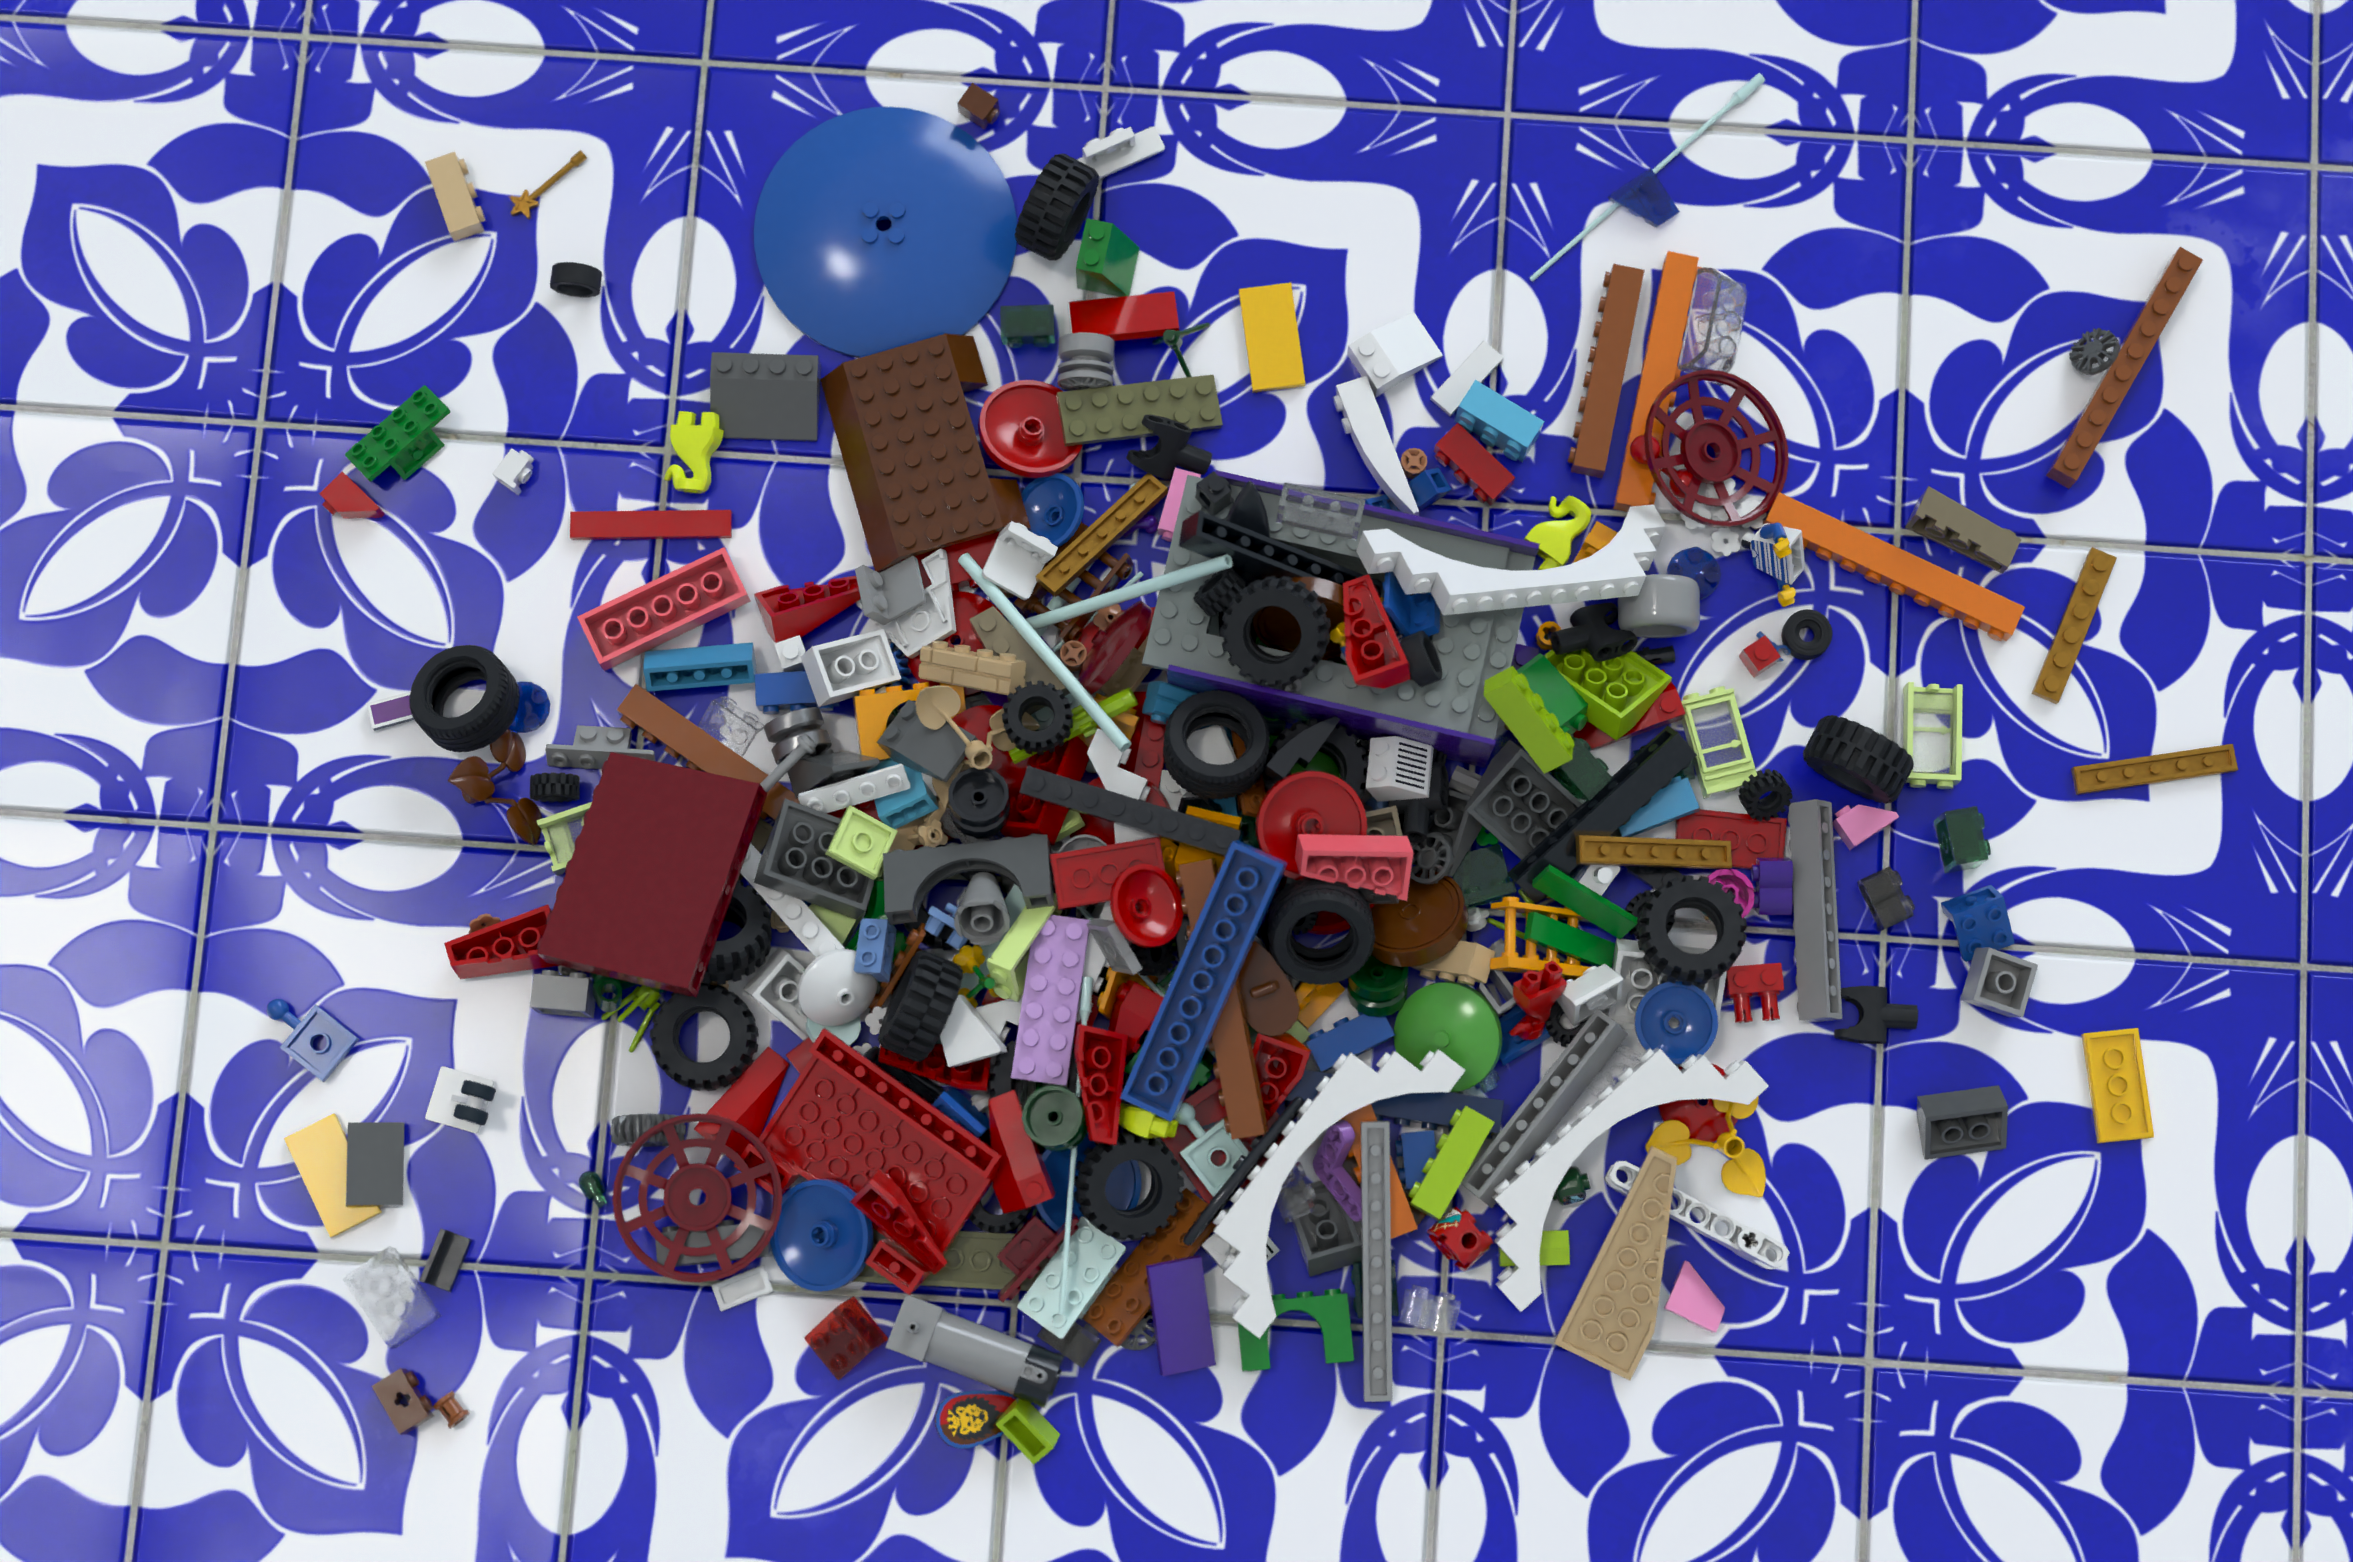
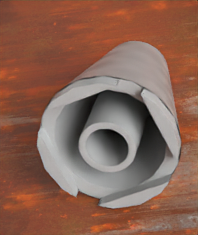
M980 872L975 874L968 884L954 916V927L961 938L964 936L969 939L970 943L989 945L1001 940V936L1008 932L1010 916L996 877L987 872Z

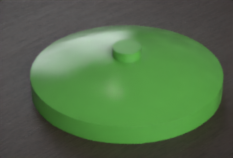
M1446 981L1425 986L1414 992L1405 1001L1396 1017L1394 1026L1396 1052L1421 1071L1423 1068L1420 1064L1422 1059L1429 1051L1434 1053L1437 1049L1465 1069V1072L1449 1092L1463 1091L1479 1084L1491 1073L1497 1064L1502 1048V1029L1499 1018L1487 999L1477 990L1465 984Z

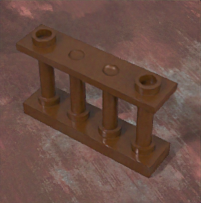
M1081 522L1075 534L1065 544L1058 547L1055 556L1044 565L1043 569L1080 536L1088 526ZM1105 551L1098 560L1109 566L1112 570L1103 581L1087 570L1078 576V578L1095 589L1089 598L1113 591L1121 580H1125L1130 576L1134 565L1130 555L1125 552L1121 559L1117 560ZM1038 582L1027 600H1022L1018 597L1013 603L1015 608L1025 618L1030 613L1042 614L1052 611L1041 603L1042 598L1048 591ZM1066 588L1058 595L1069 604L1083 601ZM1096 611L1074 617L1069 623L1065 620L1053 624L1062 631L1059 637L1063 645L1071 640L1077 641L1081 637L1083 628Z

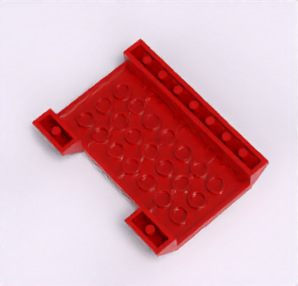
M823 1028L809 1050L813 1056L759 1137V1140L768 1149L776 1164L781 1180L782 1194L800 1176L807 1180H835L848 1186L857 1194L868 1179L879 1169L882 1173L888 1174L894 1180V1183L900 1187L944 1256L994 1180L1002 1155L826 1028ZM748 1143L741 1154V1158L746 1162L749 1169L765 1163L761 1154L752 1143ZM735 1164L734 1167L740 1170V1168ZM770 1173L754 1179V1182L773 1195ZM871 1220L872 1227L886 1238L878 1242L865 1263L905 1293L911 1295L932 1272Z

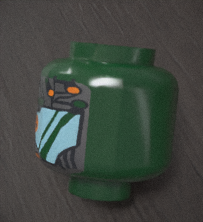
M1576 1166L1569 1167L1553 1195V1201L1558 1200L1561 1205H1568L1585 1200L1586 1190L1591 1189L1587 1173L1581 1174L1580 1169Z

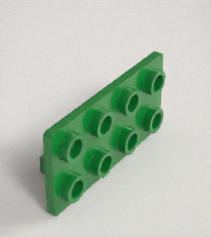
M424 385L415 391L402 405L394 409L387 418L375 426L363 439L354 444L345 453V456L370 482L390 465L406 480L445 446L432 431V428L451 411Z

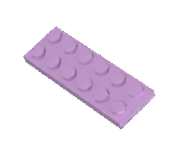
M1051 915L1030 945L1011 1074L1012 1079L1067 1086L1089 937V928L1086 924L1090 920Z

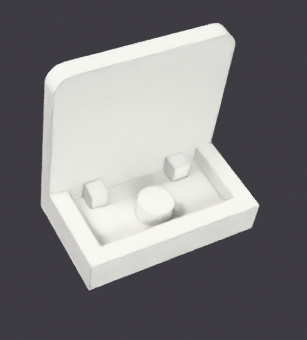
M1011 521L1000 531L982 570V576L1020 599L1027 600L1037 583L1035 576L1055 556L1058 547L1051 544L1047 538L1030 532L1026 526Z

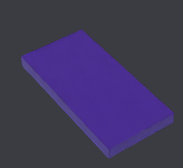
M1196 1255L1147 1265L1146 1273L1160 1374L1167 1376L1216 1365L1202 1257Z

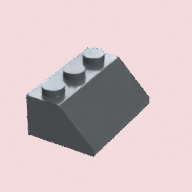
M1999 1085L1917 1096V1122L1925 1160L2006 1149L2008 1105Z

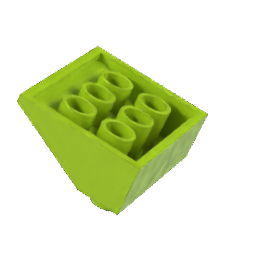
M1587 648L1561 655H1556L1552 649L1544 655L1588 703L1587 721L1616 741L1637 724L1672 680L1671 676L1632 650L1627 654L1602 662L1595 661Z

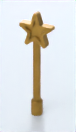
M581 150L570 158V162L532 194L529 195V191L526 189L521 197L510 196V200L515 204L510 212L511 215L514 217L523 213L530 220V209L539 206L538 201H535V199L574 166H578L586 160V155Z

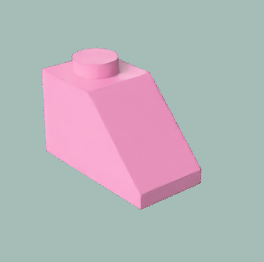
M1859 804L1852 809L1847 805L1835 813L1837 819L1832 823L1848 849L1851 850L1899 818V815L1893 811Z

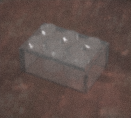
M388 1246L342 1279L388 1348H398L442 1316L394 1247Z

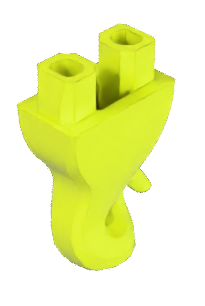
M679 411L676 425H671L670 439L677 455L693 472V477L687 478L683 468L679 465H671L666 471L664 480L670 481L673 478V485L677 491L705 493L711 484L710 458L720 446L724 433L723 430L719 429V415L713 412H702L701 425H695V413Z
M1552 496L1549 502V514L1554 518L1560 519L1569 513L1574 519L1539 523L1524 538L1526 541L1540 544L1537 555L1544 559V562L1538 570L1565 566L1568 562L1572 541L1585 531L1591 519V510L1581 500L1573 496H1567L1556 507L1557 500Z
M1121 1103L1119 1124L1123 1128L1145 1138L1175 1136L1179 1121H1168L1134 1104Z

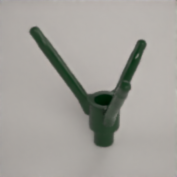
M1206 322L1181 331L1166 330L1163 337L1153 340V344L1166 343L1169 348L1174 350L1185 376L1192 377L1180 351L1183 343L1182 338L1188 334L1208 328L1210 324Z

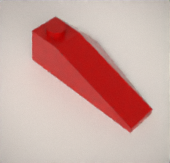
M1128 980L1126 983H1122L1116 992L1115 997L1117 999L1113 1006L1108 1031L1128 1035L1126 1056L1132 1055L1133 1052L1136 1053L1141 1046V1035L1146 1030L1149 1032L1164 998L1137 982Z
M1079 1024L1077 1026L1075 1057L1089 1140L1114 1146L1117 1144L1121 1106L1120 1097L1123 1087L1128 1035Z
M1015 1089L989 1099L991 1148L1002 1155L993 1180V1188L1003 1213L1025 1209L1052 1199L1056 1194L1036 1142L1024 1130L1022 1122L1023 1108Z

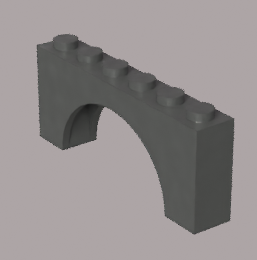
M1030 834L1027 837L1020 838L1003 837L1000 840L994 841L977 840L968 844L950 843L942 847L923 846L916 850L905 851L897 849L891 853H883L885 914L889 924L917 922L920 905L928 892L944 879L968 871L993 872L1011 880L1021 890L1027 909L1055 906L1053 872L1050 854L1052 853L1047 834Z

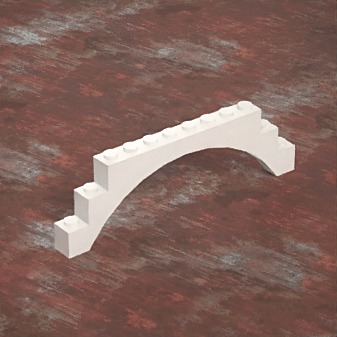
M1654 505L1631 506L1621 530L1608 545L1592 556L1580 561L1544 570L1510 571L1479 567L1452 560L1421 548L1389 529L1363 531L1356 552L1368 574L1394 572L1405 594L1431 592L1442 614L1451 615L1638 596L1646 578L1644 571H1649L1656 554L1655 546H1659L1667 526Z
M1098 728L1087 751V755L1091 759L1105 790L1146 801L1151 789L1147 786L1148 780L1119 767L1121 763L1126 764L1131 749L1128 748L1121 752L1103 730ZM1114 823L1115 844L1158 837ZM1105 902L1103 911L1098 919L1114 921L1110 902ZM1090 932L1083 977H1093V994V992L1098 993L1103 984L1104 978L1100 977L1104 966L1109 968L1110 965ZM1023 996L1018 1002L1006 999L976 1007V1011L1003 1043L1006 1041L1010 1028L1006 1027L1008 1022L1019 1026ZM1080 1012L1077 1013L1076 1021L1078 1022L1081 1021Z
M1649 1048L1638 1058L1640 1063L1633 1069L1631 1067L1626 1068L1617 1077L1620 1081L1611 1088L1608 1085L1597 1095L1599 1100L1594 1105L1590 1106L1587 1104L1576 1114L1578 1119L1572 1125L1569 1123L1563 1125L1556 1132L1558 1137L1551 1144L1548 1142L1542 1144L1535 1151L1537 1156L1530 1163L1526 1160L1520 1164L1514 1171L1517 1175L1509 1182L1505 1179L1495 1187L1494 1191L1496 1194L1492 1198L1514 1222L1511 1225L1509 1223L1504 1224L1495 1233L1498 1237L1494 1242L1516 1265L1513 1269L1510 1266L1498 1275L1499 1281L1496 1283V1286L1520 1312L1542 1293L1539 1252L1544 1221L1557 1187L1570 1165L1585 1148L1618 1121L1648 1107L1676 1100L1716 1099L1749 1105L1769 1086L1747 1061L1741 1060L1738 1063L1735 1060L1724 1070L1726 1075L1723 1077L1704 1055L1698 1054L1696 1057L1694 1054L1690 1055L1681 1064L1683 1069L1680 1071L1661 1049L1655 1048L1652 1050Z
M1437 1049L1434 1053L1429 1051L1420 1062L1423 1066L1421 1071L1395 1051L1391 1054L1386 1052L1376 1064L1380 1068L1377 1072L1351 1052L1347 1056L1342 1054L1332 1066L1336 1071L1330 1079L1325 1076L1315 1088L1319 1091L1313 1101L1308 1098L1299 1109V1112L1302 1114L1296 1123L1291 1120L1281 1134L1285 1137L1280 1144L1277 1145L1274 1142L1264 1156L1268 1159L1263 1166L1256 1165L1247 1177L1250 1182L1243 1190L1239 1187L1230 1199L1233 1205L1227 1212L1222 1209L1214 1219L1213 1223L1216 1227L1213 1231L1239 1251L1236 1255L1232 1252L1224 1261L1222 1266L1226 1269L1223 1271V1275L1248 1294L1246 1298L1241 1295L1231 1309L1235 1311L1232 1318L1258 1338L1262 1336L1276 1317L1267 1279L1266 1244L1271 1214L1283 1182L1298 1158L1327 1128L1347 1114L1377 1100L1407 1093H1449L1465 1072V1069Z

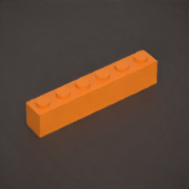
M1371 1104L1357 1109L1340 1119L1349 1122L1355 1133V1139L1348 1155L1349 1158L1352 1156L1356 1158L1358 1167L1353 1169L1359 1184L1361 1183L1360 1121H1377ZM1390 1156V1221L1392 1239L1416 1230L1418 1227Z

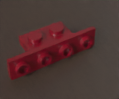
M1075 1213L1072 1214L1070 1237L1079 1228L1077 1225L1079 1218ZM1034 1214L996 1255L999 1260L1016 1274L997 1294L998 1299L1002 1303L1007 1298L1012 1300L1021 1290L1019 1285L1026 1278L1030 1280L1037 1274L1041 1268L1039 1264L1045 1257L1050 1259L1059 1250L1058 1243L1065 1235V1223L1054 1233Z

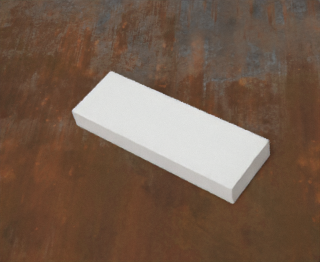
M1483 340L1431 396L1430 400L1451 416L1458 409L1459 404L1474 381L1477 380L1482 383L1501 363L1504 357Z

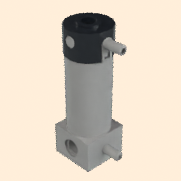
M907 1294L886 1345L888 1349L925 1363L929 1362L1012 1394L1013 1397L1033 1402L1042 1408L1046 1407L1049 1397L1055 1391L1062 1372L1060 1368L1065 1356L946 1312L941 1307Z

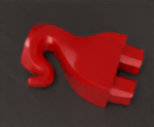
M1555 961L1546 963L1544 969L1539 972L1530 970L1523 973L1522 979L1514 982V1001L1527 1015L1509 1032L1511 1036L1518 1035L1522 1039L1534 1040L1542 1035L1545 1022L1550 1016L1552 1005L1562 995L1567 986V982L1561 977L1563 969Z

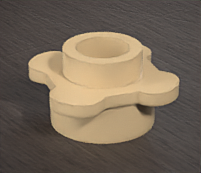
M932 820L930 825L919 827V841L923 846L934 848L947 843L948 837L943 833L941 829L942 824L939 820Z

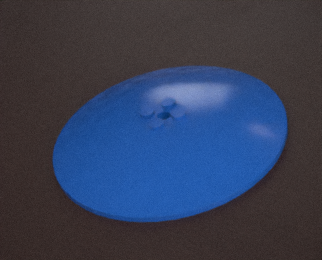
M872 107L848 112L823 122L808 131L783 154L767 178L759 197L754 223V248L765 287L777 308L787 320L814 342L843 355L861 358L945 333L965 335L974 328L997 302L1011 274L1017 248V241L1015 239L1017 217L1014 201L1002 171L992 156L970 134L955 124L924 111L901 107ZM888 220L892 225L889 230L880 231L877 229L878 222Z

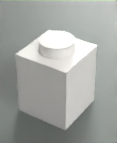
M800 635L774 644L784 672H795L805 669L800 656L806 650Z

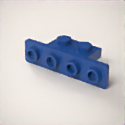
M1518 1005L1512 1008L1508 1014L1499 1018L1502 1029V1048L1499 1060L1503 1066L1550 1038L1545 1027L1542 1035L1534 1040H1526L1518 1035H1510L1509 1032L1527 1015Z

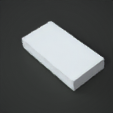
M764 1265L711 1285L721 1312L774 1292Z

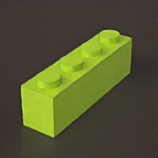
M1511 666L1485 680L1483 696L1544 774L1572 760L1574 741L1568 732L1564 733L1560 728L1557 717L1547 711L1542 698L1538 693H1533L1526 677L1522 673L1519 674Z
M1465 1106L1462 1111L1456 1109L1449 1124L1453 1125L1448 1135L1442 1134L1435 1147L1439 1149L1436 1158L1429 1157L1422 1170L1426 1174L1421 1184L1416 1181L1408 1195L1412 1198L1409 1205L1439 1221L1495 1122L1468 1106Z

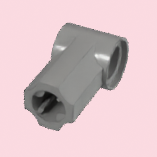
M1457 766L1450 779L1449 789L1472 796L1482 776Z

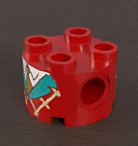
M1457 1207L1450 1208L1439 1221L1433 1224L1427 1230V1233L1430 1234L1429 1238L1448 1260L1457 1261L1454 1265L1462 1271H1467L1490 1249L1489 1246L1493 1243V1240L1485 1231H1479L1474 1226L1476 1220L1467 1210L1462 1212Z

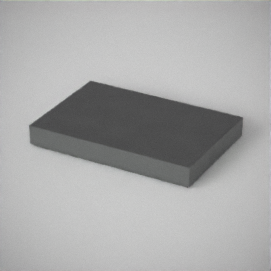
M404 1122L348 1123L346 1207L403 1206Z

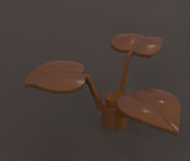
M509 727L501 737L490 744L493 757L498 762H501L498 768L489 773L488 766L483 759L471 756L461 761L455 767L448 778V782L462 791L464 800L469 804L485 801L486 804H510L512 807L506 813L509 825L521 839L534 846L538 843L541 828L536 821L542 819L538 806L529 798H521L516 802L514 799L492 797L495 786L491 778L504 770L505 767L512 772L519 771L526 759V750L521 737L512 727Z

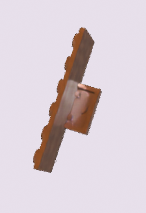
M1184 1188L1181 1192L1184 1194L1182 1202H1176L1175 1208L1179 1210L1174 1217L1170 1214L1166 1219L1169 1225L1164 1229L1157 1227L1155 1229L1156 1235L1144 1237L1109 1280L1082 1318L1117 1347L1123 1343L1151 1308L1146 1266L1193 1256L1216 1227L1212 1221L1191 1245L1184 1244L1183 1238L1208 1205L1187 1188Z

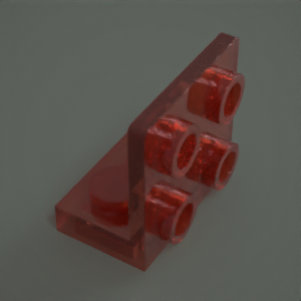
M853 1296L837 1306L804 1339L835 1378L840 1380L868 1354L882 1346L888 1340V1337Z

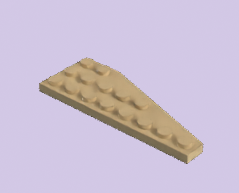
M1651 1146L1554 1341V1344L1628 1380H1631L1655 1332L1677 1164L1676 1157Z

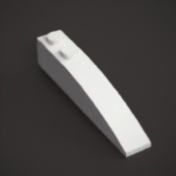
M1367 376L1336 385L1337 396L1333 397L1337 412L1342 411L1344 431L1346 434H1351L1353 442L1368 470L1381 489L1401 512L1419 516L1418 507Z

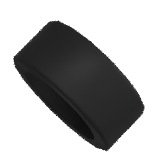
M556 263L552 266L550 288L568 296L595 297L600 294L602 272L593 266L582 263Z
M1419 631L1402 638L1401 648L1408 661L1409 672L1416 684L1424 687L1441 680L1442 668L1440 660L1428 635L1423 631Z

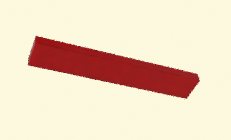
M731 510L570 512L571 540L732 538Z

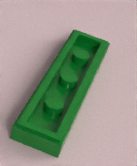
M1550 864L1533 879L1532 887L1618 939L1624 937L1637 925V917Z
M1535 911L1528 912L1524 939L1592 966L1599 967L1606 964L1612 969L1615 943Z

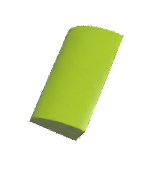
M1018 1398L1004 1411L996 1422V1426L1033 1464L1054 1448L1060 1436V1433L1029 1401Z

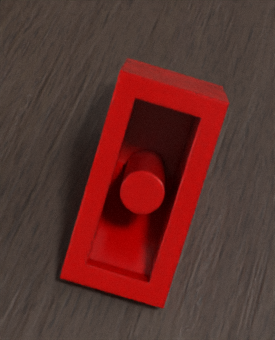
M343 471L319 493L325 500L322 505L332 515L338 513L343 518H382L385 515L381 508Z

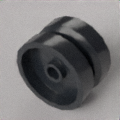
M971 767L960 772L952 780L948 790L950 817L958 830L974 838H983L998 833L1006 825L1010 816L1009 790L1004 778L1000 774L989 768L977 769Z

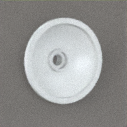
M850 949L829 951L812 961L803 972L798 984L797 998L802 1011L813 1022L823 1026L843 1025L858 1018L872 1003L877 990V979L872 974L856 973L854 971L856 951Z

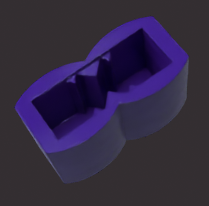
M1789 857L1756 858V865L1751 866V879L1756 881L1755 899L1752 908H1756L1758 915H1792V860Z

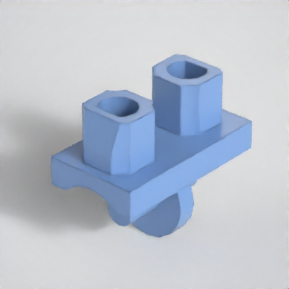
M949 902L946 905L945 910L952 913V917L931 906L928 911L930 917L927 920L925 930L938 938L946 925L953 930L946 943L960 951L969 939L964 936L961 938L954 927V916L958 906L956 907Z

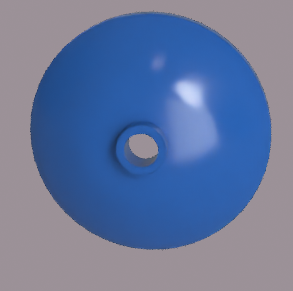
M1060 473L1036 478L1027 485L1021 493V497L1030 523V532L1047 538L1051 544L1057 547L1062 546L1075 534L1083 517L1084 498L1080 487L1073 479Z
M1676 981L1675 983L1665 982L1653 987L1641 999L1635 1013L1634 1024L1637 1038L1645 1050L1659 1048L1674 1064H1682L1690 1055L1694 1054L1696 1057L1698 1054L1704 1055L1716 1038L1718 1016L1709 996L1693 984L1691 986H1684L1682 981ZM1671 1018L1677 1019L1678 1026L1676 1028L1669 1026Z

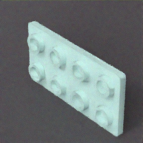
M1084 1217L1079 1219L1077 1223L1079 1228L1070 1237L1064 1314L1058 1313L1064 1241L1018 1304V1309L1060 1339L1064 1338L1077 1318L1082 1320L1089 1307L1114 1274L1111 1271L1126 1251L1124 1245L1113 1237L1101 1232Z

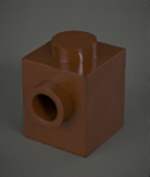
M974 83L969 86L957 103L959 113L983 129L989 123L993 124L1000 114L998 99Z

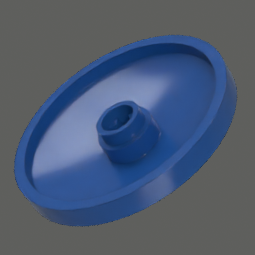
M1088 1133L1077 1146L1076 1165L1078 1161L1083 1162L1086 1155L1083 1152L1087 1147L1093 1149L1096 1146L1094 1141L1089 1140ZM1044 1148L1040 1154L1056 1194L1052 1199L1036 1204L1035 1207L1042 1219L1057 1231L1066 1222L1071 1150L1055 1152ZM1129 1160L1119 1164L1113 1169L1107 1179L1105 1187L1106 1198L1110 1205L1116 1209L1129 1210L1138 1204L1142 1181L1137 1160ZM1075 1167V1176H1078L1079 1171ZM1073 1192L1072 1214L1075 1213L1079 1219L1081 1217L1086 1218L1079 1210L1080 1204L1075 1201Z
M830 1179L808 1180L795 1185L782 1196L781 1214L776 1230L770 1239L772 1253L781 1271L796 1285L807 1290L822 1292L846 1286L863 1271L866 1266L865 1262L872 1251V1222L850 1202L856 1193L838 1181Z

